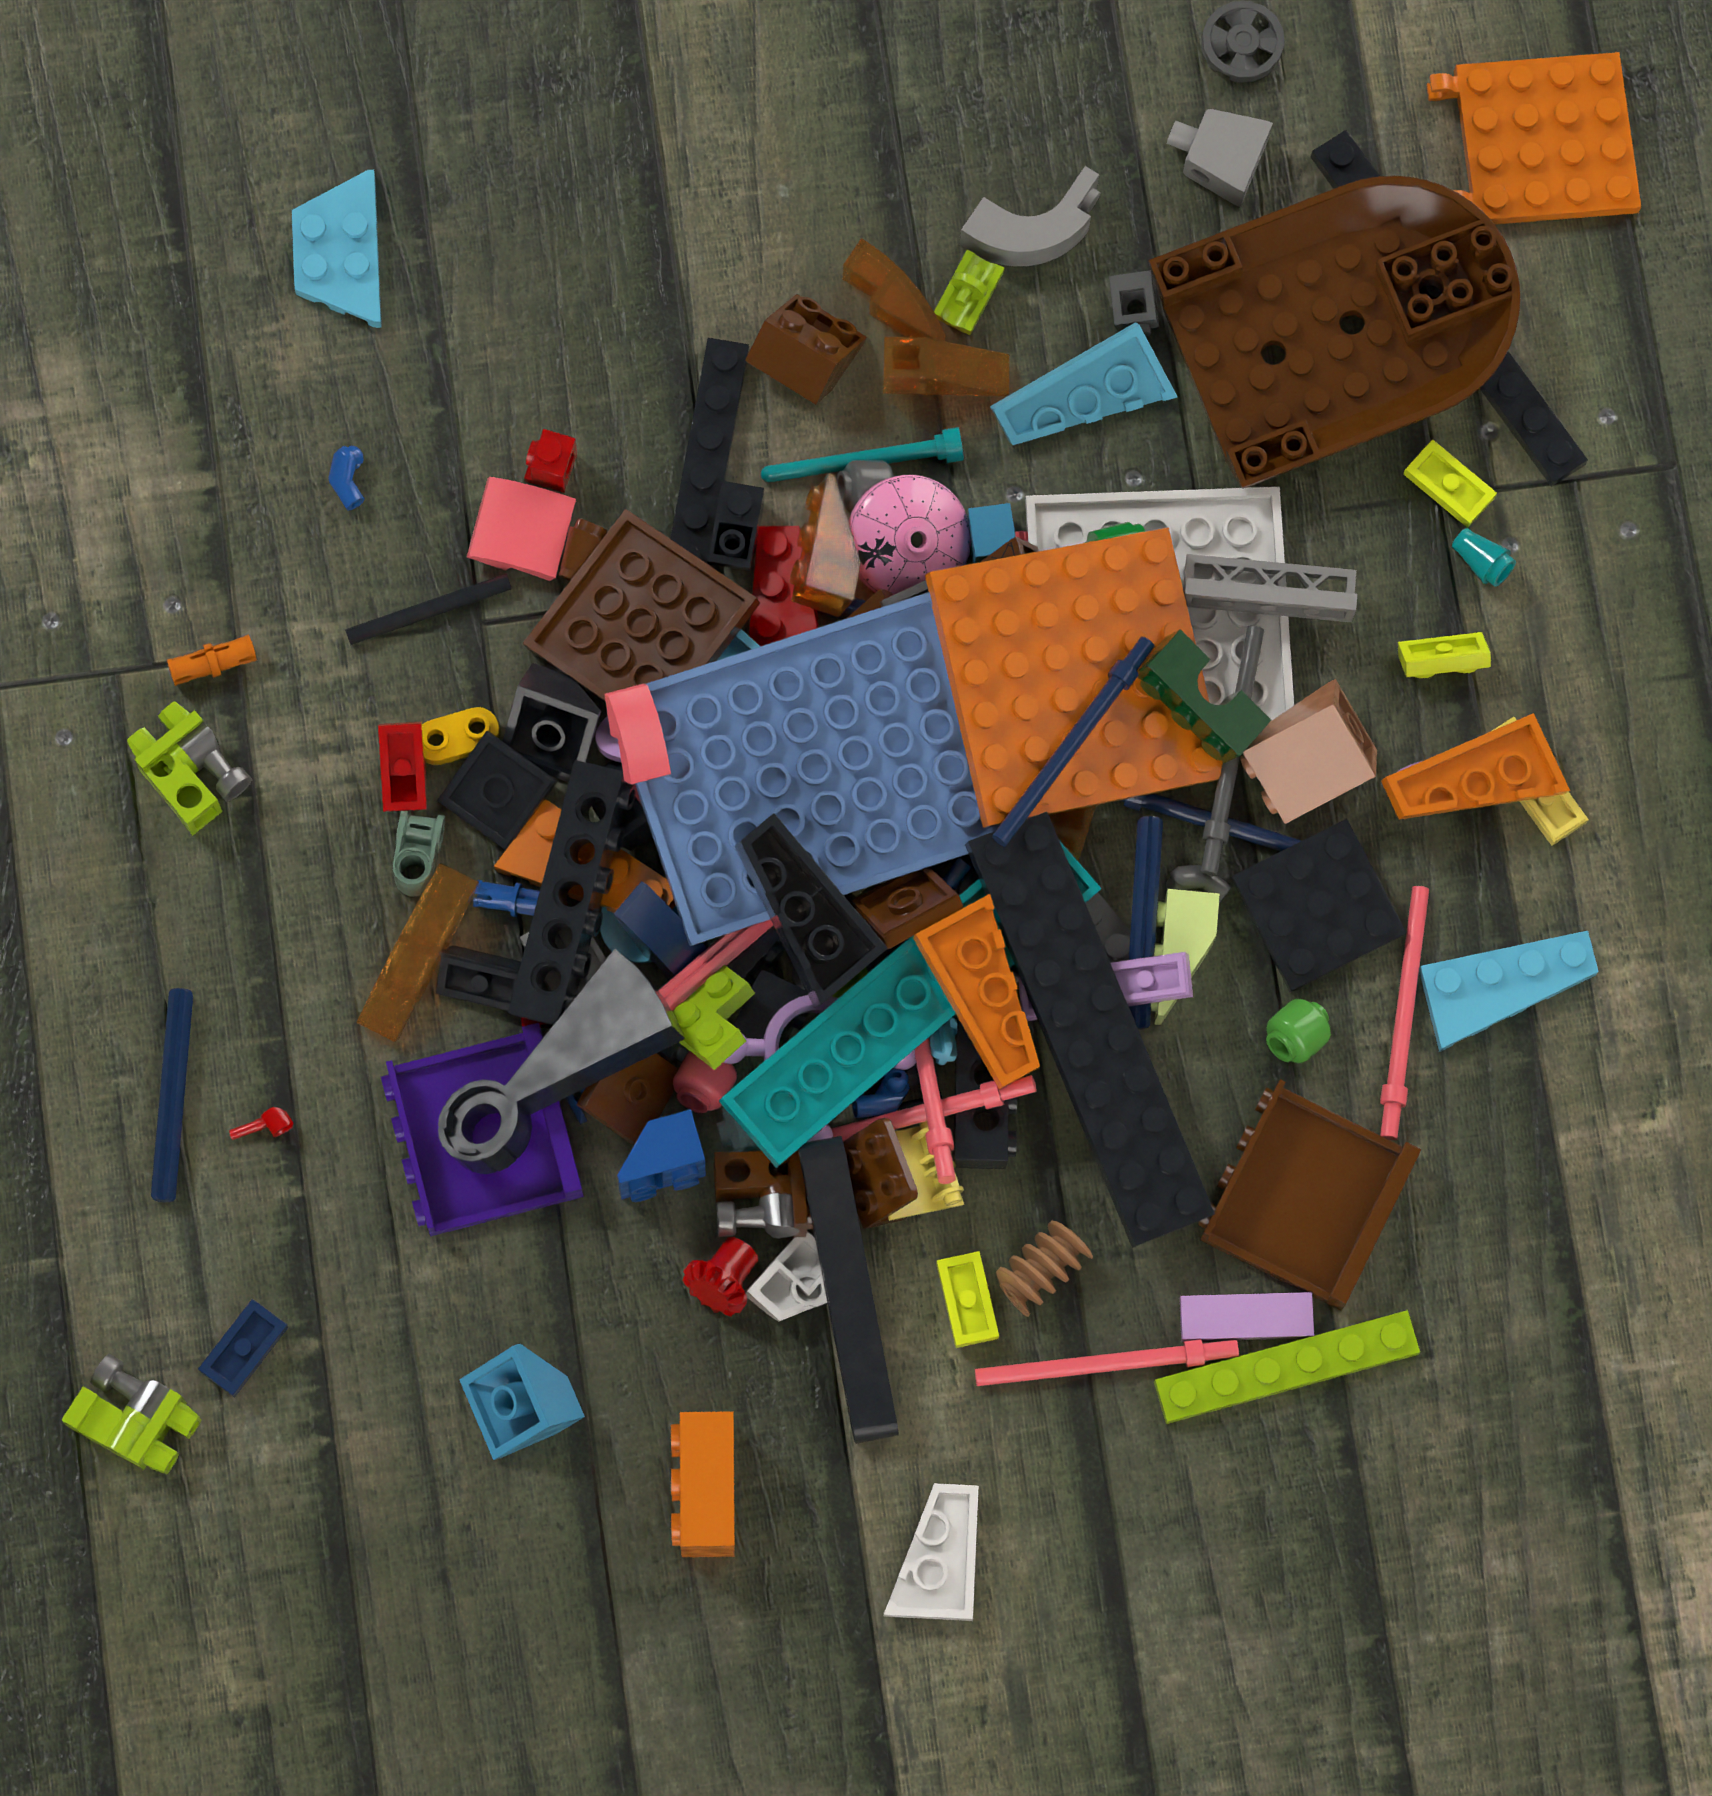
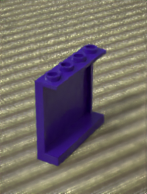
M539 1023L523 1026V1033L407 1063L394 1066L392 1060L386 1062L389 1074L380 1077L387 1102L396 1101L399 1116L391 1118L397 1143L406 1141L410 1157L401 1160L407 1184H417L420 1199L412 1201L418 1227L427 1225L430 1237L583 1197L559 1101L531 1114L532 1132L526 1150L511 1166L501 1171H496V1173L480 1174L464 1168L445 1150L439 1140V1115L450 1096L458 1089L463 1088L464 1085L478 1080H492L506 1085L543 1039ZM489 1114L476 1124L472 1139L474 1144L485 1143L498 1133L501 1126L500 1114Z

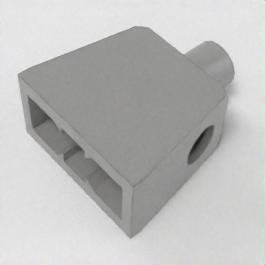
M1207 109L1198 129L1176 120L1171 129L1167 144L1188 152L1183 169L1186 177L1232 204L1241 207L1269 140L1273 123L1224 111Z

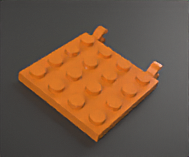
M1620 52L1460 64L1455 66L1454 76L1446 73L1430 75V83L1426 85L1428 101H1441L1457 98L1470 193L1464 190L1453 191L1474 203L1495 225L1639 213L1641 201Z

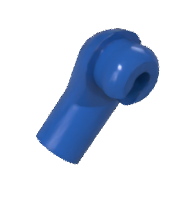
M342 446L334 453L328 477L329 483L348 511L357 508L365 500L352 480L355 469L359 468L364 461L362 451L356 446Z
M891 1069L885 1075V1079H883L875 1094L861 1095L852 1103L854 1117L880 1116L897 1111L910 1088L907 1073L903 1070Z

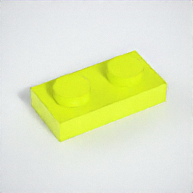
M1433 439L1410 463L1403 474L1467 528L1497 495V492Z
M1482 632L1398 642V657L1406 677L1429 678L1439 673H1471L1477 669L1491 667V652Z
M980 1251L937 1260V1270L955 1347L959 1348L999 1339Z

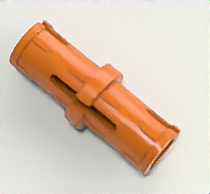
M249 634L214 646L208 643L203 645L201 650L167 659L175 686L208 675H212L213 678L221 676V671L257 661Z

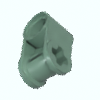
M409 810L401 811L396 835L393 874L398 890L404 895L418 897L425 894L431 888L438 854L441 851L444 837V815H438L435 819L410 815ZM410 865H418L424 869V873L417 879H407L402 875L403 870Z

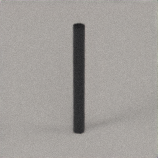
M503 574L347 628L345 631L350 645L512 590L507 574Z

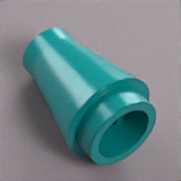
M1469 528L1462 530L1452 543V548L1460 554L1483 584L1490 583L1494 587L1499 586L1510 575L1516 565V560L1510 556L1511 551L1472 532Z

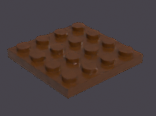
M625 509L525 639L523 645L561 673L573 678L581 687L606 703L604 695L606 693L640 684H647L717 661L759 606L760 602L757 597Z

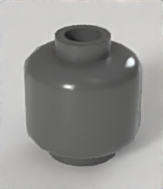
M882 460L851 461L846 465L844 471H839L837 475V501L840 505H844L845 509L851 514L856 503L872 486L887 478L898 475H894L891 466Z

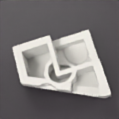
M808 1231L806 1237H795L745 1291L747 1298L778 1322L827 1303L815 1238Z

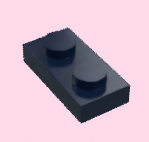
M252 1299L198 1370L235 1398L289 1327Z

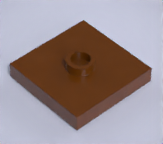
M930 867L886 881L850 902L887 946V949L896 946L964 908L959 895Z
M653 1054L586 1087L576 1105L634 1146L647 1122L658 1119L674 1091L673 1078L678 1068L659 1054Z

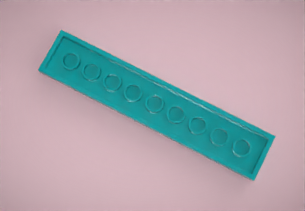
M1060 841L1086 903L1101 890V887ZM978 879L959 897L963 907H966L986 895ZM910 937L719 1100L776 1168L956 1014L914 939ZM1005 943L1004 951L1010 968L1014 965V962Z

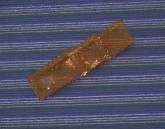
M442 863L438 865L391 951L356 1023L393 1042L399 1040L416 1002L421 1000L437 964L441 960L442 952L449 947L479 884L478 881Z

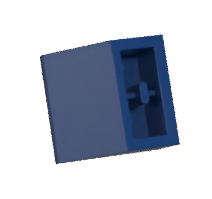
M691 1109L647 1122L617 1175L621 1199L631 1197L632 1202L645 1201L657 1196L656 1190L672 1185L674 1190L691 1188L699 1184L698 1178L706 1176L705 1157Z

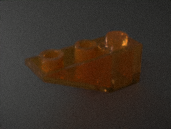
M884 337L883 394L1009 396V354L927 337Z
M828 473L818 486L813 485L807 495L805 510L810 511L808 522L803 524L798 536L797 546L801 547L802 551L800 560H796L792 568L789 583L794 585L792 602L839 617L854 599L861 562L835 475Z

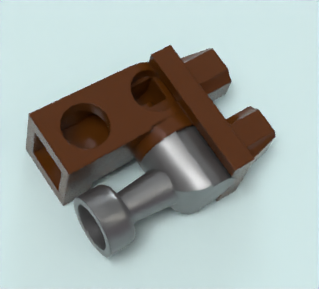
M798 1150L777 1168L762 1151L714 1152L713 1170L719 1237L734 1236L736 1234V1227L764 1228L771 1237L778 1239L793 1236V1239L795 1237H806L807 1229H813ZM759 1198V1206L735 1209L734 1199Z

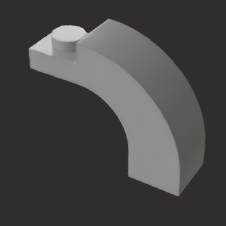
M1085 166L1061 202L1052 210L1037 216L1012 214L983 197L961 229L959 245L985 260L1007 266L1038 265L1062 256L1075 247L1089 231L1091 216L1088 213L1092 210L1101 194L1097 190L1099 174Z

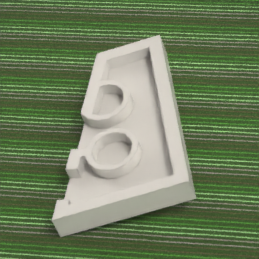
M934 1483L884 1612V1617L973 1620L979 1486Z

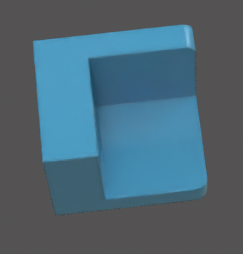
M1010 503L968 508L967 517L971 537L970 548L974 564L980 563L984 558L1014 538L1015 530Z

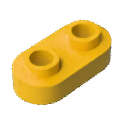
M474 707L423 723L424 761L431 765H442L466 758L486 731L499 738V725L495 715L485 708ZM475 722H481L485 725L484 731L479 734L472 733L469 728ZM434 734L444 737V741L438 746L429 744L428 739Z

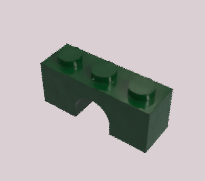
M1180 629L1165 637L1139 667L1137 672L1139 674L1138 678L1141 680L1140 685L1150 697L1156 700L1160 699L1172 711L1171 716L1179 726L1186 730H1191L1202 741V748L1207 754L1216 760H1222L1226 763L1239 757L1270 723L1271 719L1242 690L1227 696L1220 705H1214L1206 701L1198 688V676L1211 659Z

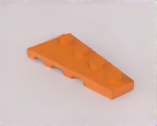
M1534 713L1381 780L1399 820L1563 795L1570 791Z
M545 799L494 865L496 872L509 877L513 875L528 880L532 885L541 887L561 809ZM587 843L580 848L578 861L581 865L587 864L593 859L595 848L592 843ZM622 849L619 852H614L610 869L614 870L612 887L607 895L603 894L600 906L605 907L607 911L615 913L642 881L673 910L676 904L666 878ZM576 885L567 894L572 899L582 901L584 891L581 885Z
M988 894L918 932L912 938L1000 1090L1038 1069L1040 1064L1025 1012L1022 1011L1016 992L1018 988L1014 974L1010 971L1001 929L998 930L993 913L994 905L992 898Z

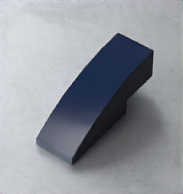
M642 881L614 913V916L641 953L658 966L668 981L707 949L703 943L689 946L682 919Z

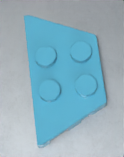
M367 170L292 210L294 286L297 296L314 303L322 302L331 310L343 315L349 313L366 320L368 325L380 328L381 303L374 170Z

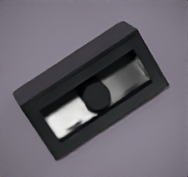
M449 946L441 954L436 994L508 1011L521 961L463 947Z

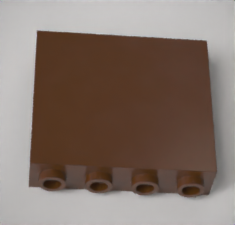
M1280 1079L1274 1091L1266 1087L1255 1109L1262 1116L1255 1129L1247 1125L1236 1147L1243 1154L1236 1167L1228 1163L1217 1185L1218 1188L1224 1190V1193L1218 1205L1211 1203L1215 1215L1198 1223V1226L1205 1228L1200 1241L1302 1292H1312V1297L1342 1311L1422 1149L1408 1142H1405L1402 1147L1283 1088L1286 1082Z

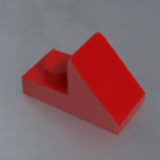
M422 722L379 724L383 812L427 809L426 761H424Z

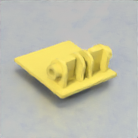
M927 1121L919 1123V1127L895 1131L917 1187L918 1196L916 1200L888 1216L889 1221L964 1205L961 1196L964 1189L963 1186H959L957 1177L950 1184H940L938 1182L934 1155L928 1152L925 1135L929 1131Z

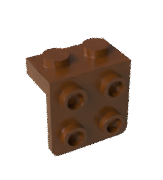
M888 1118L878 1119L843 1141L856 1210L863 1229L906 1219L907 1217L889 1221L888 1216L913 1202L918 1196L917 1187L892 1122Z

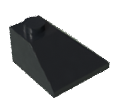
M532 663L517 686L503 742L550 776L569 782L574 761L587 762L601 710L573 678Z

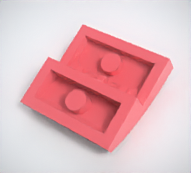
M495 477L487 478L467 558L505 571L509 568H514L548 581L555 579L576 499L516 481Z

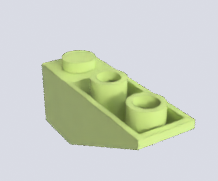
M1168 889L1164 902L1158 901L1156 927H1162L1161 944L1155 943L1154 956L1180 952L1188 953L1192 978L1215 941L1220 894ZM1177 999L1151 1003V1011H1155V1025L1162 1024Z

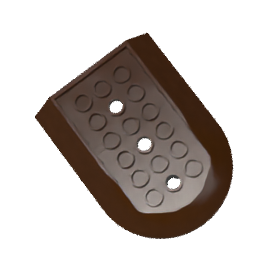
M1378 176L1351 182L1149 260L1167 321L1225 462L1242 489L1429 418L1463 402L1478 391L1503 362L1514 338L1519 318L1520 284L1517 268L1512 253L1498 228L1481 209L1464 196L1443 185L1414 177ZM1433 285L1442 294L1436 299H1431L1427 294H1420L1419 290L1424 286ZM1354 315L1363 321L1364 328L1357 334H1347L1341 329L1340 321L1346 316ZM1276 345L1284 350L1286 357L1281 363L1271 365L1263 360L1261 356L1262 351L1268 346Z

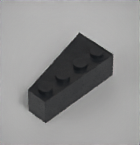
M775 813L735 845L739 857L814 1008L822 1005L887 949V946Z

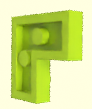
M723 965L673 1011L685 1037L679 1043L713 1070L719 1067L746 1042L740 1030L728 1022L727 1019L755 994L749 983L726 965Z

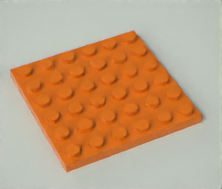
M1169 527L931 571L925 575L983 828L1001 825L1107 683L1109 671L1118 660H1124L1141 636L1149 639L1154 644L1155 649L1165 637L1181 629L1196 644ZM1201 670L1198 676V688L1202 697L1209 702ZM1137 677L1128 690L1123 689L1028 818L1044 812H1048V815L1217 781L1220 779L1223 761L1216 760L1207 754L1202 748V741L1191 730H1186L1179 726L1171 716L1172 711L1160 699L1156 700L1150 697L1140 685L1141 680Z

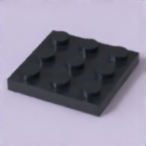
M1348 819L1231 877L1290 993L1406 934Z

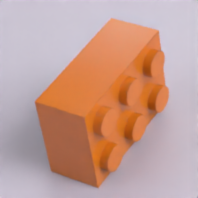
M680 1412V1424H671L672 1457H680V1469H671L672 1501H680V1513H671L672 1546L681 1547V1557H735L734 1412Z

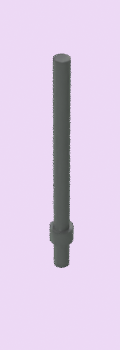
M1258 626L1247 627L1235 693L1242 690L1250 699L1252 697L1264 629ZM1240 756L1222 764L1211 819L1205 822L1202 837L1206 841L1200 872L1205 875L1217 876L1223 844L1228 843L1231 825L1227 824Z

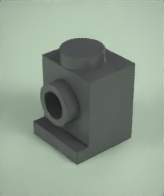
M1151 270L1109 276L1114 325L1117 332L1136 322L1140 325L1146 337L1151 335L1150 328L1159 327L1156 287ZM1134 304L1144 306L1143 312L1138 314H1129V309Z

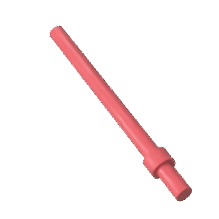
M1423 886L1412 887L1387 1084L1382 1085L1380 1103L1384 1105L1380 1136L1388 1140H1397L1401 1108L1406 1107L1408 1088L1404 1084L1429 897V888Z
M927 1038L915 1049V1059L929 1128L925 1136L928 1152L934 1155L938 1182L940 1184H950L956 1180L951 1151L954 1150V1142L951 1129L946 1127L934 1060L931 1055L930 1039Z
M1032 1075L1022 1077L1000 1090L995 1081L980 1084V1089L941 1099L944 1116L982 1106H985L986 1109L1004 1105V1100L1037 1092ZM924 1104L831 1128L833 1137L842 1136V1140L845 1141L874 1121L882 1118L890 1119L894 1130L925 1122L927 1118Z
M1202 1339L1184 1341V1346L975 1369L976 1386L1182 1363H1186V1367L1204 1366L1205 1361L1239 1357L1237 1340L1202 1343Z

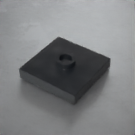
M486 731L437 801L506 850L558 781L491 732Z

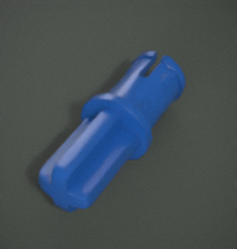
M478 880L474 890V894L478 895L473 898V907L508 911L512 917H517L518 913L534 915L540 891L522 888L521 883H516L513 887Z

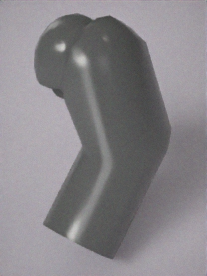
M1201 864L1177 866L1170 872L1171 877L1166 881L1167 890L1188 891V889L1200 888L1204 892L1219 893V903L1223 901L1233 887L1219 875L1209 876L1200 872Z

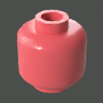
M690 1051L673 1078V1087L677 1093V1099L684 1107L697 1113H706L707 1111L719 1109L722 1106L719 1100L733 1088L737 1080V1072L733 1064L722 1063L713 1070Z

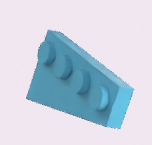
M1135 322L990 406L1009 443L1016 445L1064 431L1067 427L1102 420V417L1143 408V405L1177 398V395L1143 330Z
M1588 931L1427 964L1419 968L1439 1052L1453 1046L1456 1042L1488 1029L1489 1026L1509 1016L1512 1017L1526 1010L1528 1007L1544 999H1549L1590 979L1599 972Z

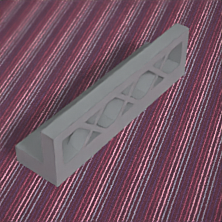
M1193 554L1186 555L1183 591L1187 607L1352 622L1357 607V594H1355L1356 570ZM1194 567L1212 568L1221 581L1193 578ZM1224 570H1234V571H1232L1229 575H1227ZM1243 571L1254 572L1264 585L1238 583L1232 580ZM1266 574L1276 575L1270 579ZM1285 575L1296 576L1306 589L1281 587L1275 584ZM1309 578H1319L1314 583L1309 580ZM1328 579L1346 581L1345 593L1323 591L1317 588Z

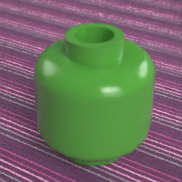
M1294 999L1288 1002L1267 1023L1266 1041L1269 1049L1277 1058L1284 1062L1303 1063L1309 1060L1330 1039L1331 1030L1326 1010L1318 1003H1310L1304 999Z

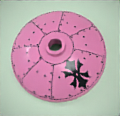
M917 475L894 476L872 486L856 503L850 515L846 531V548L851 566L861 582L874 593L882 588L895 595L925 581V575L931 571L964 566L967 563L971 547L969 521L960 501L944 485L930 478ZM915 532H919L923 538L922 544L917 548L911 544V536Z

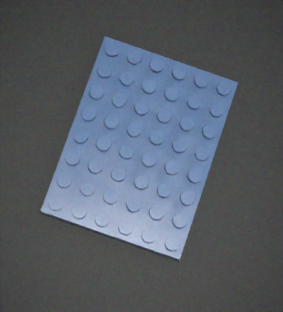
M930 592L646 684L652 695L662 727L671 774L635 783L679 916L682 919L689 946L771 920L739 857L735 845L773 813H775L843 895L967 855L968 851L965 844L968 841L998 829L1000 825L986 828L982 826L934 618Z

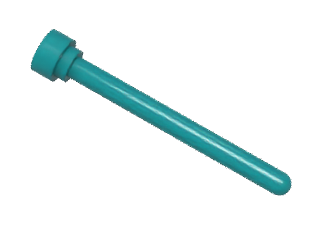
M959 427L943 429L942 434L934 435V440L769 465L761 470V478L765 482L770 483L844 471L846 465L854 460H882L890 464L937 456L938 460L946 459L947 463L964 461Z

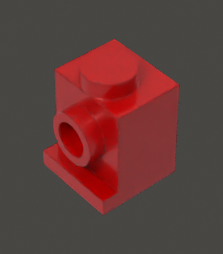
M543 429L540 440H532L526 457L528 468L524 481L565 493L577 457L576 438Z

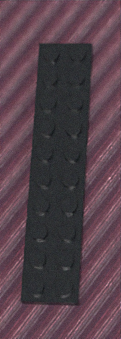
M1048 812L1026 819L1006 847L994 841L992 835L995 831L968 841L965 846L985 895H991L995 919L1001 929L1002 936L1132 1248L1215 1215V1212Z

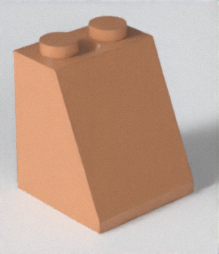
M1334 679L1270 721L1243 752L1240 760L1251 779L1257 777L1265 789L1261 792V795L1268 810L1273 815L1279 813L1286 824L1376 777L1377 749L1337 680Z

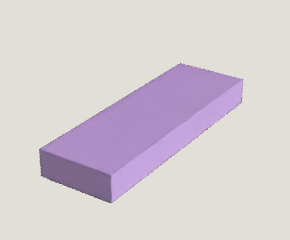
M1312 1292L1180 1296L1181 1342L1202 1339V1341L1301 1339L1314 1336Z

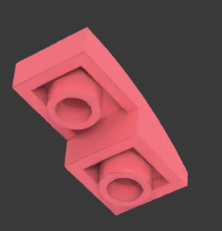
M640 684L604 694L610 735L617 738L619 743L624 781L632 785L671 774L662 727L648 685Z

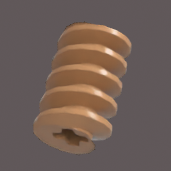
M1051 1221L1047 1226L1050 1236L1042 1232L1036 1234L1035 1242L1038 1248L1031 1244H1025L1022 1247L1025 1260L1014 1255L1009 1259L1012 1271L1004 1267H1000L996 1271L1000 1283L999 1286L1006 1297L1027 1317L1030 1316L1026 1305L1028 1300L1039 1306L1043 1304L1039 1293L1041 1288L1051 1294L1056 1292L1051 1280L1054 1276L1065 1283L1069 1280L1064 1268L1066 1265L1078 1271L1082 1269L1077 1255L1081 1253L1093 1259V1255L1086 1244L1071 1229L1057 1221Z

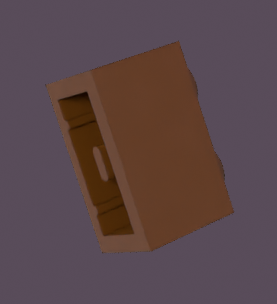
M796 294L764 321L745 361L816 405L833 390L865 343L867 337L858 332L856 327L849 321L837 319L822 310L819 303L815 300Z

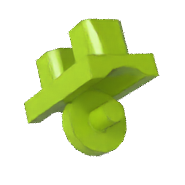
M967 250L935 308L933 318L971 335L1005 268L985 261L975 253Z

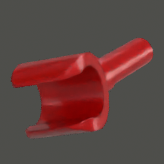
M272 1107L265 1111L261 1118L229 1130L231 1139L235 1140L267 1127L273 1137H278L289 1131L294 1126V1123L285 1110Z

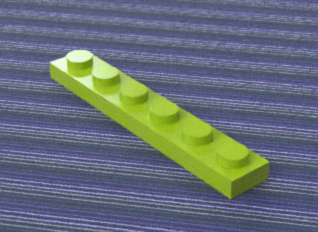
M1408 1310L1155 1379L1154 1385L1165 1422L1169 1424L1419 1355L1420 1349Z

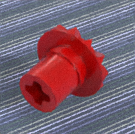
M728 1237L711 1260L691 1261L683 1271L685 1275L682 1281L685 1286L690 1288V1295L697 1297L701 1301V1305L709 1306L714 1313L721 1311L727 1316H732L734 1313H740L747 1304V1295L742 1287L743 1281L758 1262V1255L744 1241L735 1237Z

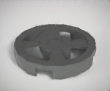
M1232 1L1219 7L1207 19L1201 38L1202 54L1209 67L1215 72L1218 70L1222 74L1230 76L1229 80L1236 83L1254 82L1268 76L1281 58L1285 45L1284 31L1276 15L1265 6L1251 1ZM1257 14L1263 16L1269 22L1268 28L1260 33L1251 26ZM1218 20H1225L1230 27L1229 32L1215 26V23ZM1258 48L1272 54L1270 59L1261 66L1253 58ZM1229 54L1233 60L1230 66H1228L1220 58Z

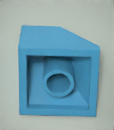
M521 1344L510 1347L459 1379L493 1460L500 1459L551 1437L585 1417L568 1376Z

